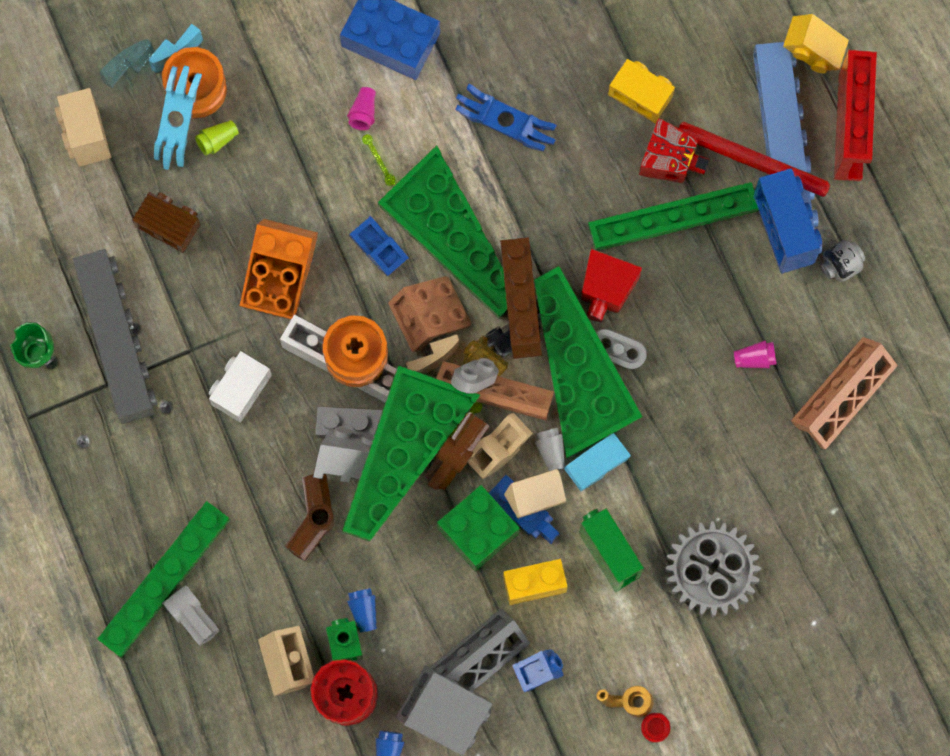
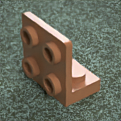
M448 276L403 287L388 302L412 352L422 350L435 337L466 329L472 324Z

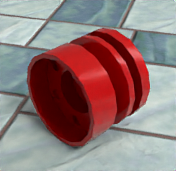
M345 659L336 660L322 666L314 676L311 685V698L316 710L329 721L343 726L357 725L368 719L375 710L378 701V688L372 675L359 664ZM351 687L352 699L346 698L342 702L343 696L340 694V691L342 689L348 690Z

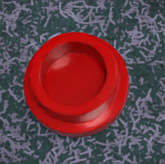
M661 713L648 714L641 723L642 735L650 742H662L670 734V722Z

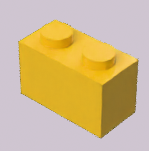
M814 14L792 17L783 47L792 52L793 57L810 65L813 71L827 73V71L840 70L849 40Z
M627 59L611 82L608 95L656 123L673 98L675 87L664 76L659 75L657 77L649 72L644 64Z
M561 559L503 571V580L509 605L567 592L568 586Z

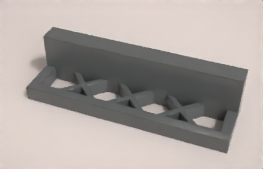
M499 609L430 668L458 683L459 678L465 672L472 673L470 681L463 686L474 691L527 647L530 642L516 622L505 611ZM514 632L519 640L510 648H504L505 639ZM487 654H494L491 664L481 666L483 657ZM418 677L413 682H411L412 686H414Z

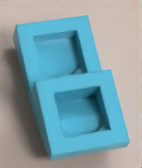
M191 24L175 45L165 39L149 59L152 71L155 73L163 71L166 61L173 53L183 48L198 47L203 41L201 30Z
M613 433L568 464L564 470L579 490L583 491L602 479L606 473L627 461L631 455Z

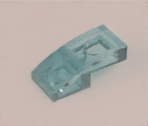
M145 39L116 55L99 72L103 83L113 88L128 68L138 73L154 54L151 41Z

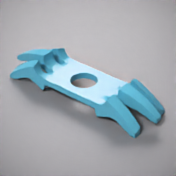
M172 66L166 85L162 118L154 146V159L159 161L163 141L166 142L163 150V168L169 170L175 145H178L176 150L177 166H184V152L193 104L196 100L197 89L202 74L196 73L187 95L188 66L183 67L175 91L173 90L178 67ZM178 111L182 114L184 121L181 126H174L169 122L168 116L170 112Z

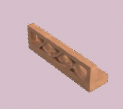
M863 337L791 422L796 428L809 433L819 447L826 450L898 365L881 343ZM882 358L886 365L879 373H875V364ZM866 379L865 389L861 394H856L857 385L861 380ZM848 401L847 410L843 415H838L841 403ZM825 422H830L829 431L822 437L818 430Z
M443 361L436 379L451 384L455 369L461 366ZM497 376L493 385L476 393L480 394L477 402L546 421L554 391Z

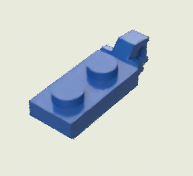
M505 475L489 494L528 536L531 535L536 539L540 534L552 544L559 536V532L550 525L553 518L546 510L517 518L504 496L508 487L514 481Z

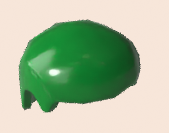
M26 322L14 330L15 339L10 344V348L17 363L25 368H40L51 359L54 352V342L52 335L36 322Z

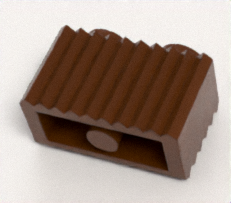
M149 192L132 219L135 228L184 253L201 225L199 218L196 217L198 214L187 206L183 205L182 208L173 205V200L163 193L159 192L156 196Z

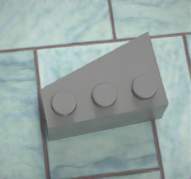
M344 427L331 428L320 445L313 477L322 479L323 473L339 475L342 482H350V477L360 478L374 435L365 434L360 436L352 434L350 429Z

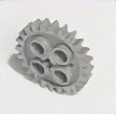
M711 521L707 530L702 523H699L697 533L689 527L687 529L688 538L681 534L678 536L681 546L672 543L670 548L676 555H667L666 560L673 563V565L666 566L665 572L673 573V576L669 577L666 582L667 584H676L671 594L681 593L682 596L678 602L679 604L687 600L690 602L688 611L693 610L697 606L699 607L700 616L703 615L706 609H709L711 617H715L717 609H720L721 613L726 616L728 614V606L736 612L739 609L737 601L743 604L748 602L744 593L749 595L755 593L754 588L750 584H758L760 580L753 576L754 573H758L761 570V567L753 565L759 559V555H750L749 552L754 548V544L745 546L743 543L747 536L743 535L737 538L736 527L729 533L726 532V523L722 524L720 530L716 529L714 521ZM703 543L711 544L715 553L711 556H705L700 552L699 546ZM690 556H695L703 564L696 561H692L690 559ZM727 558L737 559L740 563V569L736 571L729 570L725 565V560ZM714 563L718 566L717 572L710 575L707 573L709 571L707 566L710 567ZM686 569H697L701 578L697 581L689 580L685 575ZM721 574L727 577L734 578L736 580V583L729 582V580ZM716 582L722 583L726 588V594L722 596L715 595L711 590V584Z

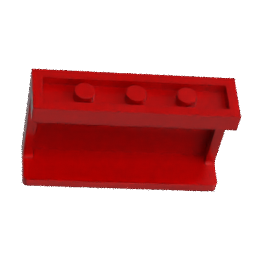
M848 50L839 72L834 180L861 181L863 179V164H871L877 52Z

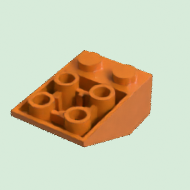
M267 219L260 221L255 231L239 306L292 319L299 307L312 262L318 232Z

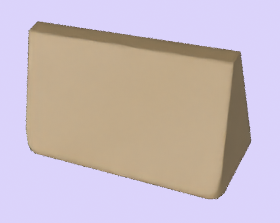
M557 469L514 482L504 494L517 518L566 502L560 473Z

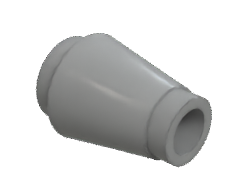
M558 428L535 434L537 438L535 444L548 470L565 468L563 436L559 434Z

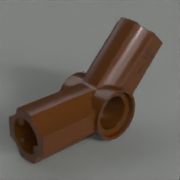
M471 412L464 417L453 436H449L435 456L437 459L425 475L428 485L435 490H445L450 485L456 474H459L474 453L473 449L489 428L488 424Z
M314 474L302 477L307 516L284 547L304 562L325 534L331 531L334 526L327 474H323L322 479L313 477ZM325 513L329 516V519L324 525H317L313 522L316 514Z

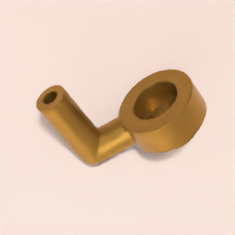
M632 686L623 695H610L604 689L597 692V699L606 707H624L634 717L646 716L653 708V697L642 686ZM638 698H643L644 704L639 708L635 707V701Z

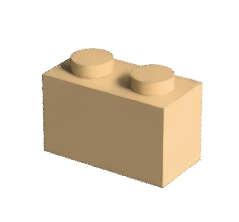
M300 626L276 630L258 639L274 696L298 691L312 684L314 675Z

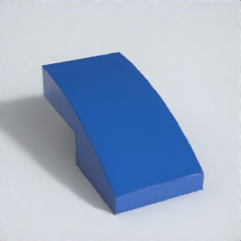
M371 216L349 234V237L386 276L390 275L409 258L391 236L388 237Z

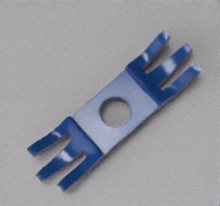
M468 84L467 90L484 104L470 100L460 94L457 95L456 99L473 111L471 112L457 105L455 109L457 112L474 123H481L521 142L525 147L544 151L546 146L532 140L552 145L556 141L554 138L532 127L534 125L538 129L554 131L557 126L556 124L545 122L531 114L523 113L494 99L493 96L481 92L471 84ZM510 113L514 117L513 124L509 127L501 126L498 123L499 115Z

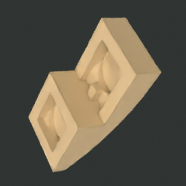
M454 335L430 343L432 355L407 362L406 368L421 374L434 370L459 348L458 336Z

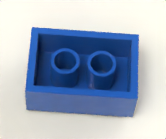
M358 0L340 33L341 47L417 80L440 35V21L394 0Z
M792 168L759 178L754 193V199L781 274L814 264L822 245L820 232L818 229H813L810 220L813 219L810 204L808 202L804 203L801 195L804 191L802 181L799 176L795 177Z

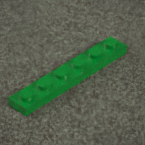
M749 182L588 222V228L594 249L600 251L758 212L759 210L754 199L755 191L753 184Z
M206 501L97 640L122 658L161 609L163 602L172 595L229 523L230 518Z

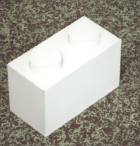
M240 351L237 357L233 356L228 361L224 369L226 374L222 380H216L209 391V395H211L209 400L212 406L241 423L272 375L268 367Z

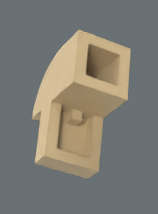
M511 413L490 435L480 439L473 449L474 453L469 459L468 464L482 479H485L509 462L533 433L514 413Z

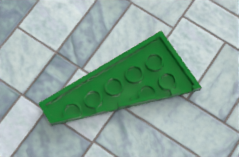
M436 145L378 201V206L500 320L508 312L503 267L491 243L487 240L464 193L460 190L454 179L451 169L447 166L438 145Z
M558 266L534 279L565 453L568 459L641 419L643 416L561 268Z
M402 366L396 368L342 529L343 533L369 542L372 540L401 499L406 495L472 405L480 397V394L464 393L454 388L452 384Z

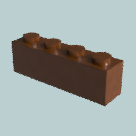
M529 237L500 240L513 359L542 356Z

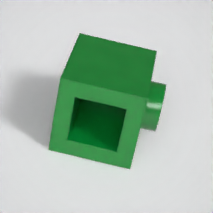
M348 618L332 621V626L326 627L333 661L345 659L353 662L362 660L363 655L355 621L349 622Z

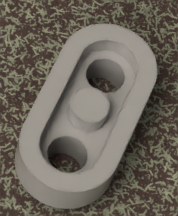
M601 329L596 332L600 341L603 338L611 340V346L605 348L613 363L629 369H635L645 362L647 350L642 342L611 329ZM631 348L636 349L638 352V356L634 359L630 358L627 354Z
M480 358L456 368L451 384L461 392L476 393L493 385L499 371L494 362L486 358Z

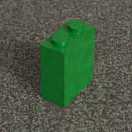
M607 508L600 512L598 509H594L583 516L584 521L581 523L579 535L615 593L639 579L644 567Z

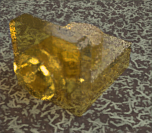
M484 335L477 341L472 340L464 349L463 365L473 360L486 358L494 362L499 371L497 376H501L508 369V362L487 346L488 338Z

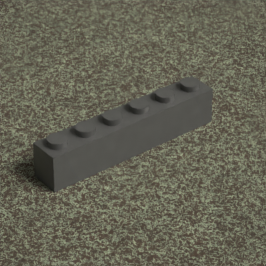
M106 249L72 258L118 419L121 424L155 415L153 406L158 403L153 388L148 389L145 379L150 378L145 361H139L137 353L141 352L142 348L138 335L132 336L130 326L134 325V320L130 308L124 309L122 300L127 297L122 282L117 283L114 275L119 272L115 256L109 257Z

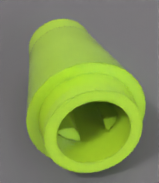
M229 120L201 129L199 134L195 136V140L204 155L207 156L210 153L214 155L237 136L239 132L234 122Z

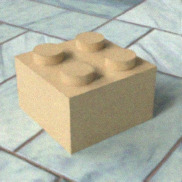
M87 88L57 96L59 107H55V112L63 131L61 133L70 159L75 158L79 167L110 159L111 154L91 89Z

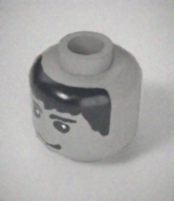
M842 240L823 253L824 263L821 265V268L829 279L834 278L839 282H845L863 270L865 255L857 243Z

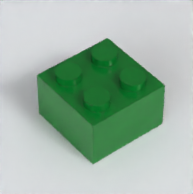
M482 485L437 522V529L475 572L516 538L520 531L518 525Z

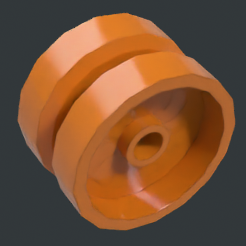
M199 47L183 48L173 53L166 61L162 71L165 93L172 66L178 67L173 91L176 90L183 67L188 66L187 95L196 73L202 74L191 118H204L215 113L224 103L227 94L226 79L218 58L209 50Z
M350 315L337 320L329 327L323 339V355L328 372L337 382L348 387H363L372 384L382 375L387 366V341L383 330L375 321L364 316ZM358 350V353L352 354V351Z

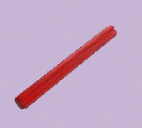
M682 122L679 126L680 130L698 139L697 145L769 175L792 168L795 177H800L803 189L825 197L830 189L829 182L687 122Z

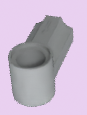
M186 585L163 602V605L178 623L181 622L199 646L210 641L219 632L216 624L200 607L202 604Z

